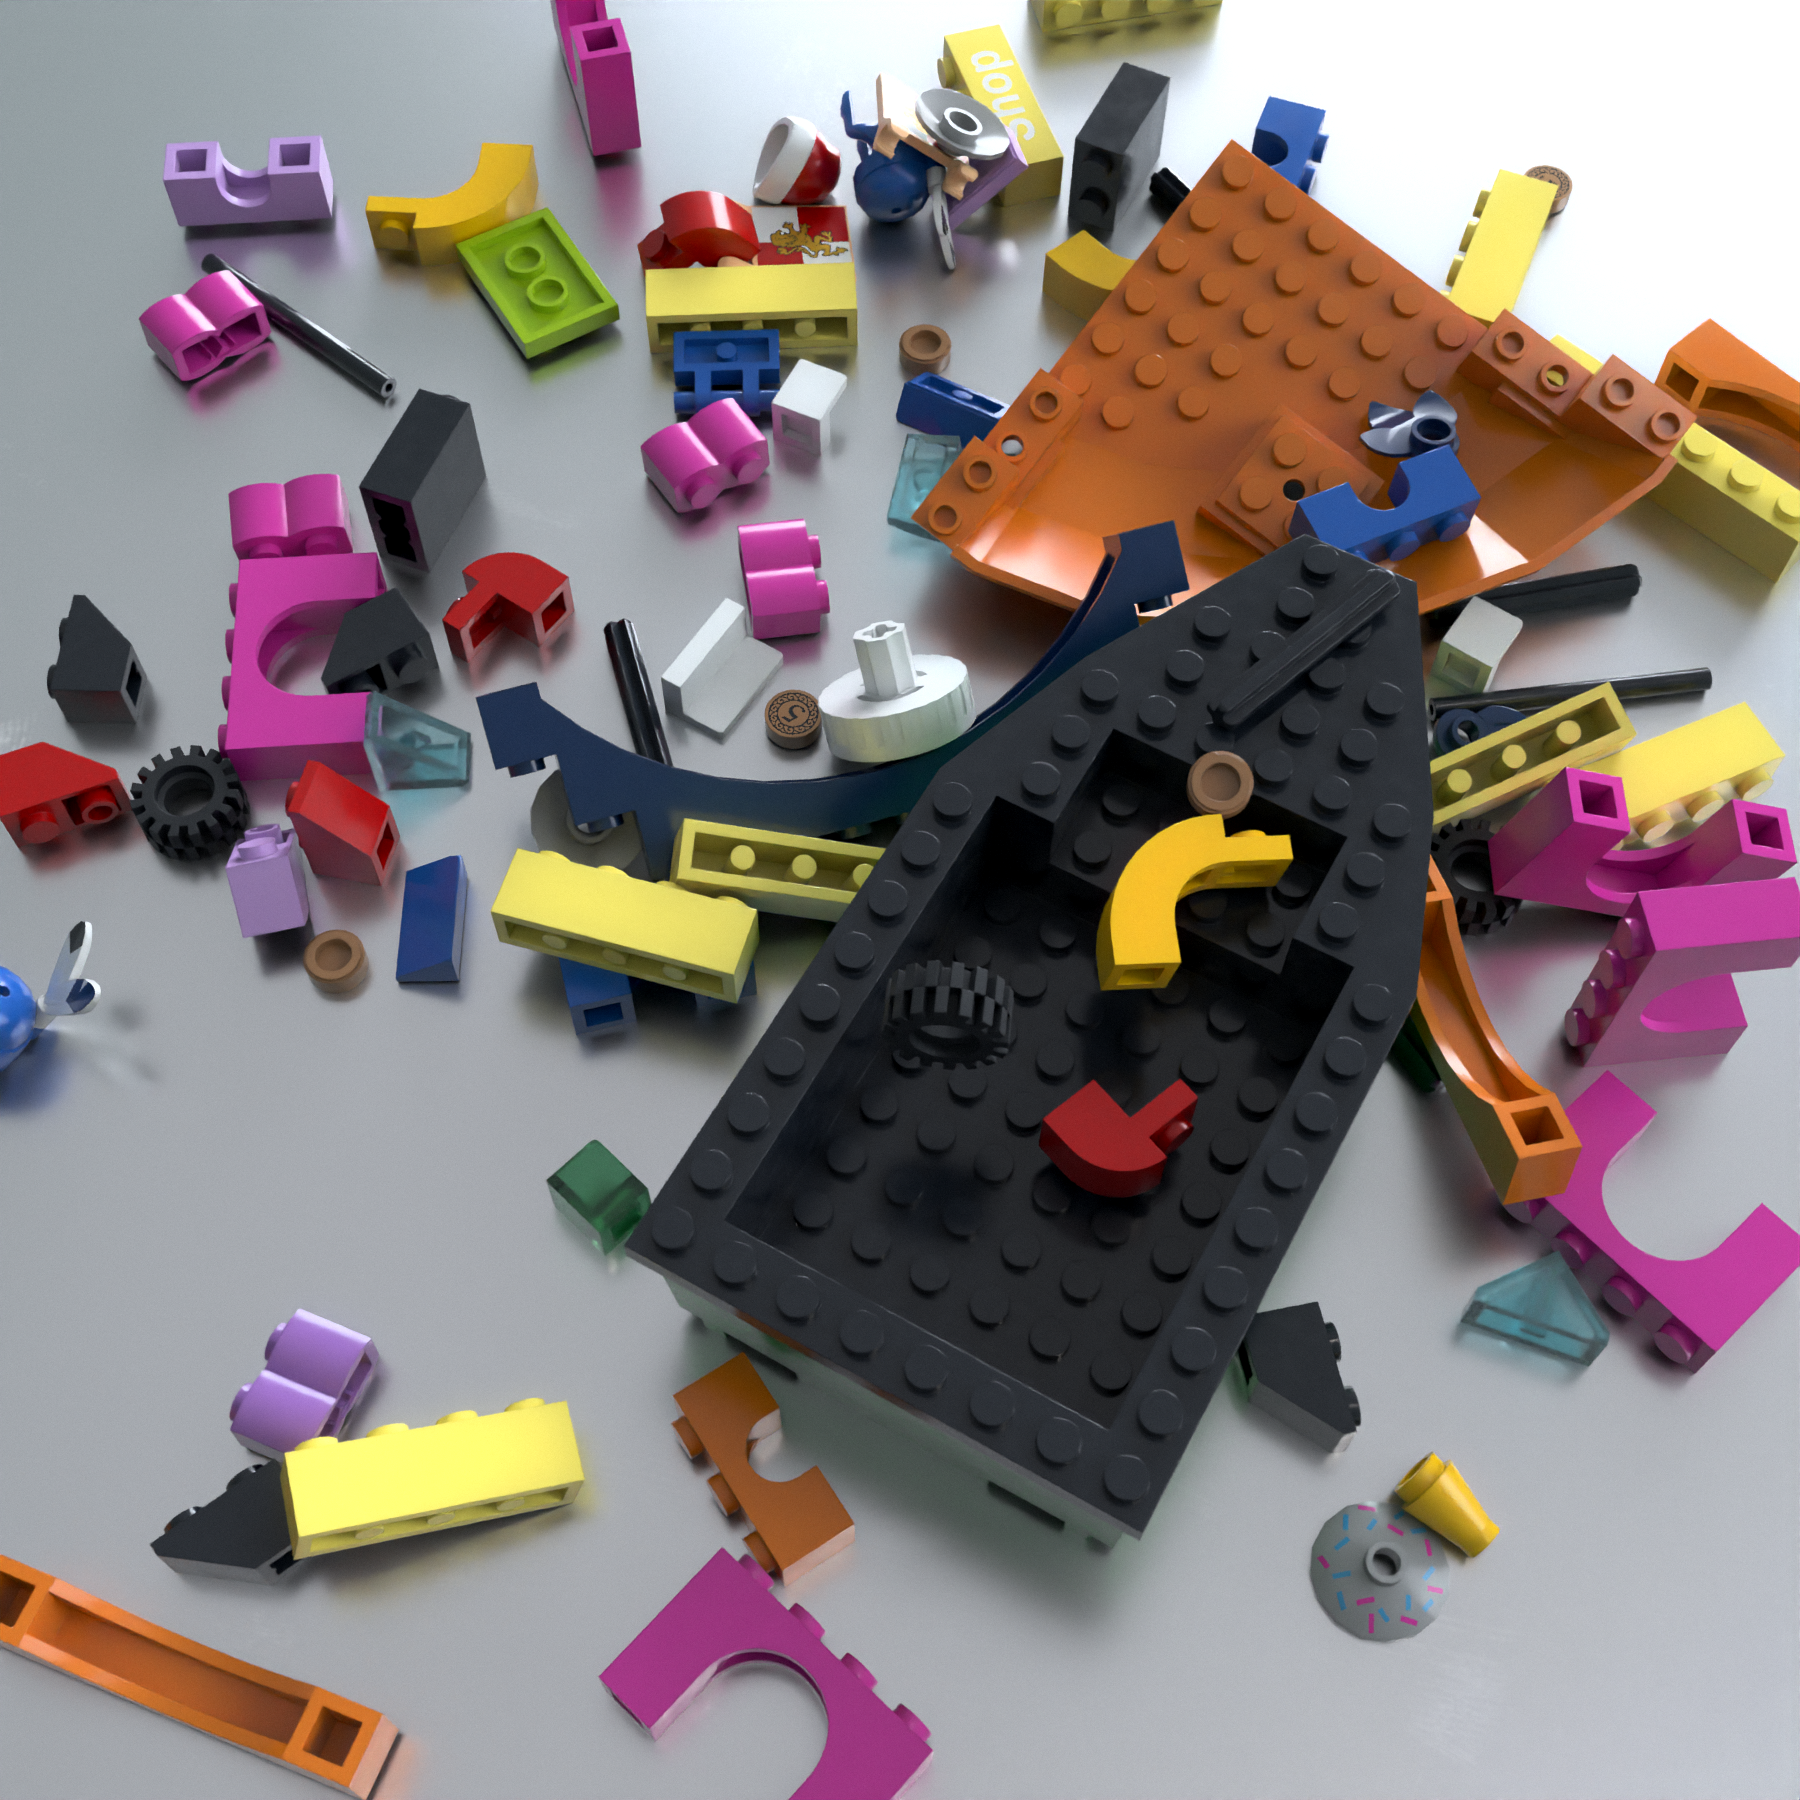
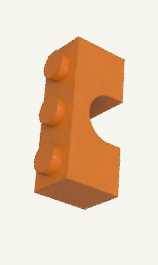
M744 1351L673 1395L679 1418L670 1424L677 1439L691 1459L699 1454L703 1455L714 1473L712 1477L706 1480L713 1497L727 1517L738 1511L751 1532L742 1541L751 1558L767 1574L774 1570L784 1587H786L855 1542V1523L817 1465L797 1478L785 1482L767 1480L759 1476L750 1466V1457L755 1447L766 1437L781 1429L782 1423L780 1407Z

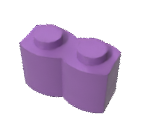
M299 1309L287 1324H279L272 1332L264 1353L265 1360L268 1361L266 1368L253 1384L250 1382L246 1383L237 1393L229 1414V1418L233 1422L230 1431L241 1446L269 1458H275L276 1461L283 1463L284 1453L295 1451V1447L304 1441L318 1437L337 1438L347 1413L358 1400L377 1363L379 1353L372 1339Z

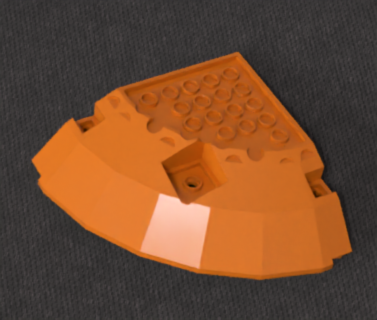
M1231 139L1049 373L1040 368L983 441L976 436L972 438L910 519L953 550L950 553V558L971 574L1075 613L1085 597L1106 553L1102 537L1174 520L1190 590L1172 594L1173 606L1139 613L1138 606L1135 604L1139 625L1141 626L1292 541L1293 539L1288 529L1297 501H1291L1285 497L1283 487L1286 483H1298L1303 489V497L1301 499L1348 482L1357 498L1366 506L1376 510L1394 509L1395 506L1387 492L1398 463L1410 459V457L1391 458L1378 455L1368 450L1359 441L1360 435L1370 430L1367 419L1369 404L1371 401H1375L1394 408L1412 411L1420 396L1432 390L1443 397L1455 409L1458 415L1455 427L1460 445L1456 457L1481 496V499L1470 522V527L1459 537L1448 542H1441L1438 539L1419 546L1411 555L1398 561H1391L1388 558L1375 563L1417 582L1420 616L1537 573L1657 487L1678 460L1670 453L1698 416L1614 354L1594 374L1505 308L1489 329L1243 146ZM1557 371L1563 377V386L1551 385L1547 380V372ZM1008 440H1015L1021 444L1023 450L1017 456H1008L1003 452L1002 445Z

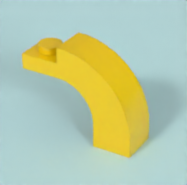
M482 142L477 169L473 176L462 187L446 195L433 198L368 196L365 212L374 247L378 249L418 250L422 266L447 265L460 262L456 244L531 213L539 185L533 145Z
M1082 230L1045 254L1042 291L1066 311L1089 322L1136 260L1124 258L1111 252L1089 233Z
M1212 814L1176 823L1149 839L1126 865L1100 918L1097 932L1096 956L1101 990L1165 988L1181 963L1174 917L1176 903L1191 893L1205 889L1276 886L1293 860L1289 835L1266 836L1264 832L1259 830H1247L1238 832L1230 837H1225L1222 814Z

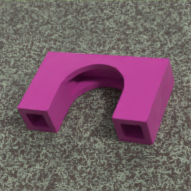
M550 0L555 31L593 156L642 147L631 50L620 17L608 19L605 0Z
M377 552L239 560L238 583H231L229 586V604L231 613L235 617L234 629H227L225 634V647L228 661L231 663V676H224L222 678V700L226 711H228L227 724H220L218 728V747L222 759L228 758L233 764L240 781L301 778L307 760L320 762L340 775L380 773L382 724L371 692L304 696L287 693L269 683L274 666L290 648L313 637L338 634L346 612L387 592V585Z
M1565 767L1488 841L1494 895L1620 917L1625 915L1637 892L1777 879L1797 864L1787 810L1737 799H1731L1696 830L1675 842L1645 850H1611L1631 832L1622 777Z
M1795 877L1637 892L1625 915L1619 920L1617 928L1607 946L1600 952L1596 965L1587 980L1583 982L1582 988L1571 1008L1565 1014L1566 1036L1572 1046H1577L1583 1068L1728 1054L1748 1027L1731 973L1792 968L1800 957V891Z
M1606 1070L1564 1110L1583 1146L1565 1193L1503 1206L1515 1219L1531 1224L1551 1243L1554 1253L1562 1262L1574 1269H1580L1602 1289L1604 1298L1614 1309L1624 1315L1632 1316L1654 1336V1341L1658 1348L1667 1357L1677 1363L1685 1364L1696 1373L1800 1266V1235L1761 1203L1719 1247L1709 1254L1696 1259L1676 1261L1658 1258L1638 1249L1627 1241L1615 1228L1606 1212L1602 1196L1604 1173L1640 1139L1658 1113L1609 1070Z
M723 1547L598 1676L605 1691L656 1742L699 1694L721 1674L739 1666L755 1663L772 1664L794 1672L805 1680L819 1697L827 1715L828 1734L824 1751L815 1769L788 1800H900L932 1763L933 1749L925 1743L931 1736V1732L925 1724L901 1703L892 1711L872 1692L878 1682L859 1660L850 1653H846L839 1660L820 1641L826 1632L807 1610L798 1603H794L787 1610L769 1592L774 1582L755 1560L744 1554L737 1561Z

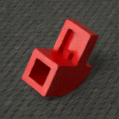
M705 190L684 192L661 203L660 209L664 223L651 231L645 239L637 244L645 281V270L689 268L695 262L700 263L704 267H717L718 261L722 257H735L748 262L761 251L752 215L727 196Z
M504 552L485 556L462 570L467 594L465 597L456 599L451 604L442 622L451 653L466 663H469L504 627L540 647L575 611L569 577L531 555Z
M1093 1079L1043 1118L1039 1147L1072 1182L1089 1192L1118 1198L1139 1195L1160 1184L1167 1160L1166 1155L1181 1146L1193 1132L1194 1126L1191 1122L1199 1097L1179 1079L1136 1114L1129 1117Z

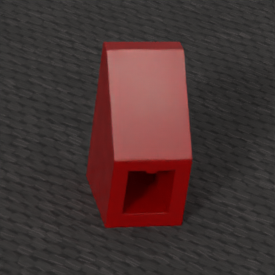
M46 742L36 743L0 755V820L18 848L32 843L47 842L59 834L90 824L105 823L117 815L132 811L130 804L132 799L115 768Z
M307 760L299 782L294 781L288 789L285 812L292 821L298 836L299 846L304 850L313 873L382 887L400 839L390 805L324 764Z

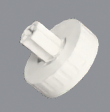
M892 620L873 623L867 628L855 632L853 641L860 668L830 683L818 697V708L829 750L839 758L855 762L891 761L931 751L965 733L972 726L977 715L965 664L950 656L936 654L912 656L905 623H895Z

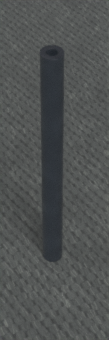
M211 253L204 257L201 268L205 273L210 275L220 271H230L264 305L266 315L381 396L389 397L395 391L397 382L387 373L217 255Z
M1708 667L1437 697L1429 699L1428 712L1430 719L1437 721L1447 711L1456 708L1468 709L1475 713L1492 705L1506 706L1517 711L1550 708L1606 682H1610L1619 700L1709 690L1712 686V674Z

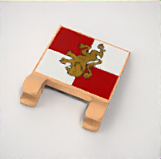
M880 73L875 80L878 130L874 139L873 149L892 159L895 155L894 150L898 141H904L947 167L942 190L960 201L964 196L963 190L968 181L973 183L978 177V171L969 166L968 157L952 156L941 150L937 145V141L922 128L915 116L914 103L919 95L885 74Z
M733 200L752 215L761 251L751 259V264L735 257H722L718 261L717 267L854 262L846 205L745 206Z

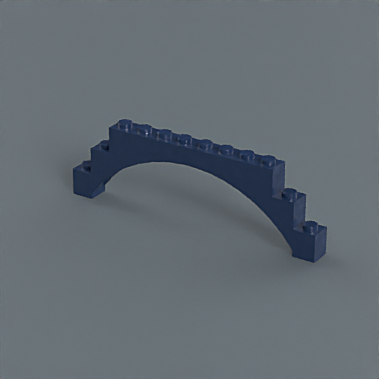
M1172 520L1102 537L1106 553L1085 597L1060 636L1021 680L996 703L976 716L974 723L965 733L931 751L907 758L887 761L858 771L813 779L760 781L716 777L668 766L622 749L584 729L541 699L537 682H532L475 697L495 770L508 767L510 778L546 769L544 757L554 755L572 822L575 826L587 823L589 833L610 829L624 824L622 814L632 811L648 873L654 881L663 878L665 881L670 880L674 839L684 818L812 838L837 831L839 840L871 833L873 831L871 822L893 816L895 824H903L939 768L1083 658L1138 628L1140 625L1135 604L1138 606L1139 613L1173 606L1172 594L1190 590L1175 522Z

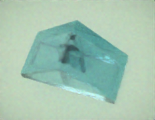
M372 691L366 696L363 746L379 791L463 787L469 783L471 733L378 692Z
M1559 1251L1477 1287L1464 1307L1460 1322L1588 1367L1606 1348L1610 1336L1609 1330Z

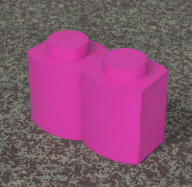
M220 271L202 278L191 286L185 294L173 295L156 302L138 318L148 346L181 381L192 380L207 374L216 368L227 356L239 355L255 348L271 333L264 305L230 271Z
M733 398L723 399L706 406L687 422L677 423L660 430L640 446L644 471L677 513H685L695 508L707 507L724 489L755 481L770 465L767 439Z
M312 474L295 478L285 484H251L228 493L232 547L238 560L350 554L353 552L348 498L339 475Z
M804 518L737 526L739 559L753 638L758 640L820 632L821 614L830 613L829 593L826 580L816 581L814 569L821 568L819 539L817 535L807 534Z

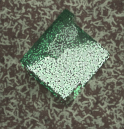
M598 1140L590 1141L546 1180L555 1207L605 1256L635 1230L652 1204L648 1188Z

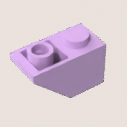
M266 824L244 831L245 838L237 839L225 867L243 938L305 926L309 913L302 853L295 829L281 831L280 824Z

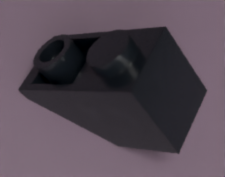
M397 587L345 613L321 677L326 695L371 692L375 701L404 684L420 680L427 672L439 667L430 633Z
M74 595L68 618L65 617L60 622L59 642L61 647L57 663L49 667L47 674L49 696L56 700L67 722L137 724L147 675L137 654L127 638L85 595Z
M1318 1301L1256 1313L1235 1353L1248 1402L1333 1454L1345 1451L1357 1433L1356 1427L1361 1425V1411L1358 1398L1352 1386L1344 1387L1336 1363L1341 1361V1344L1334 1324L1332 1322L1324 1323Z
M275 1458L264 1466L256 1464L239 1472L227 1484L226 1492L203 1508L195 1506L175 1516L165 1526V1534L150 1543L156 1556L176 1573L270 1586L313 1557L310 1556L296 1560L293 1558L280 1481L282 1467Z

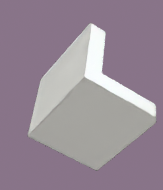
M800 358L771 402L773 439L822 456L830 443V412L847 386L846 375Z
M1473 596L1442 639L1430 674L1466 694L1486 692L1491 685L1501 658L1520 633L1523 626L1522 620L1477 596Z

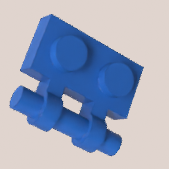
M779 329L674 332L673 372L675 386H695V391L674 392L675 414L697 413L714 402L733 398L748 417H760V411H772L771 402L780 389L760 390L759 384L780 383ZM743 384V390L712 391V385Z

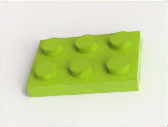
M548 207L456 244L459 261L527 359L620 320L617 302Z

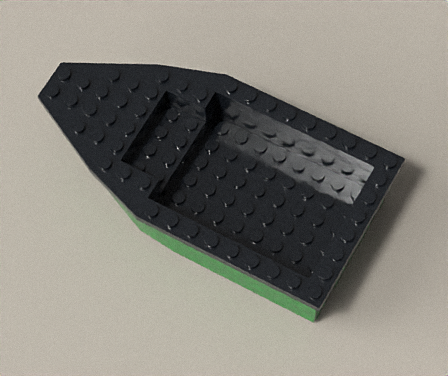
M1303 534L1086 656L939 768L625 1243L626 1256L663 1276L678 1305L701 1318L706 1328L724 1338H727L728 1335L733 1336L796 1372L799 1380L987 1485L991 1481L1065 1522L1064 1528L1087 1540L1090 1535L1112 1548L1123 1532L1140 1541L1417 997L1434 820L1417 582L1392 572L1396 576L1395 582L1401 589L1397 599L1234 730H1227L1222 726L1219 727L1212 722V717L1207 711V704L1211 698L1372 570H1388L1307 534ZM1213 751H1228L1238 755L1250 767L1254 786L1246 807L1237 815L1228 819H1222L1225 837H1230L1238 832L1247 830H1259L1264 832L1266 836L1289 835L1293 854L1292 862L1276 886L1205 889L1191 893L1179 900L1175 906L1174 917L1181 963L1165 988L1101 990L1096 956L1097 932L1105 905L1126 865L1149 839L1162 830L1184 820L1203 816L1191 805L1186 790L1191 767L1200 757ZM928 961H940L942 967L952 968V961L965 963L964 970L971 972L977 966L988 970L987 978L996 975L1000 976L1005 980L1004 987L1011 986L1014 998L1010 1042L1005 1057L1003 1059L997 1057L996 1063L989 1066L979 1061L977 1069L967 1070L963 1064H956L955 1070L943 1069V1063L933 1062L931 1067L919 1065V1057L908 1061L899 1057L900 1050L890 1051L886 1047V1040L881 1038L887 984L888 980L892 979V973L898 969L906 972V965L917 963L923 969H927ZM1093 1079L1129 1117L1136 1114L1179 1079L1199 1097L1191 1122L1194 1130L1181 1146L1166 1155L1167 1160L1160 1184L1147 1192L1130 1197L1118 1198L1097 1195L1072 1182L1039 1147L1043 1118Z

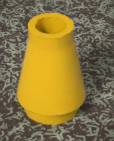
M1434 1452L1428 1453L1417 1462L1394 1488V1491L1405 1501L1402 1505L1403 1510L1460 1547L1470 1558L1480 1554L1500 1531V1528L1488 1517L1452 1461L1449 1459L1443 1462Z

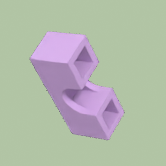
M321 135L269 138L268 166L256 171L242 170L228 163L222 155L218 141L166 144L163 182L179 226L332 218L333 178Z

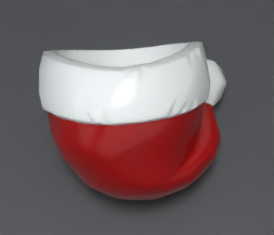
M795 116L779 119L771 127L761 150L753 184V197L769 204L780 203L791 206L808 205L823 201L837 187L840 178L842 161L839 149L826 141L823 134L811 122Z

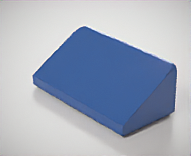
M926 371L904 383L896 412V419L964 449L974 436L983 441L1010 405Z
M461 855L448 856L406 871L396 968L397 982L459 981L468 877Z

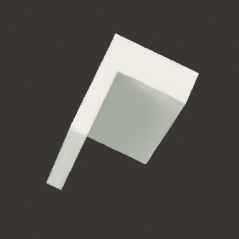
M725 598L661 676L665 710L716 738L722 739L729 733L782 666L783 654L747 635L745 607Z

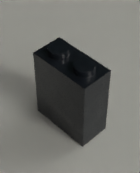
M1123 62L1075 138L1068 206L1069 217L1114 232L1160 156L1171 77Z
M419 388L360 483V493L380 558L430 573L486 478L470 403L461 401L452 395H440Z

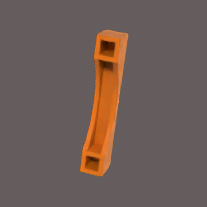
M1708 318L1669 348L1654 383L1657 387L1697 416L1722 419L1751 427L1782 441L1800 453V382L1711 318Z
M1430 854L1417 997L1409 1013L1502 1205L1563 1194L1566 1191L1583 1146L1556 1094L1540 1086L1522 1070L1508 1052L1493 1027L1480 999L1467 962L1453 897Z
M0 1554L1 1647L351 1796L367 1800L399 1731L383 1713L318 1686L263 1669L202 1645L114 1606L57 1577Z

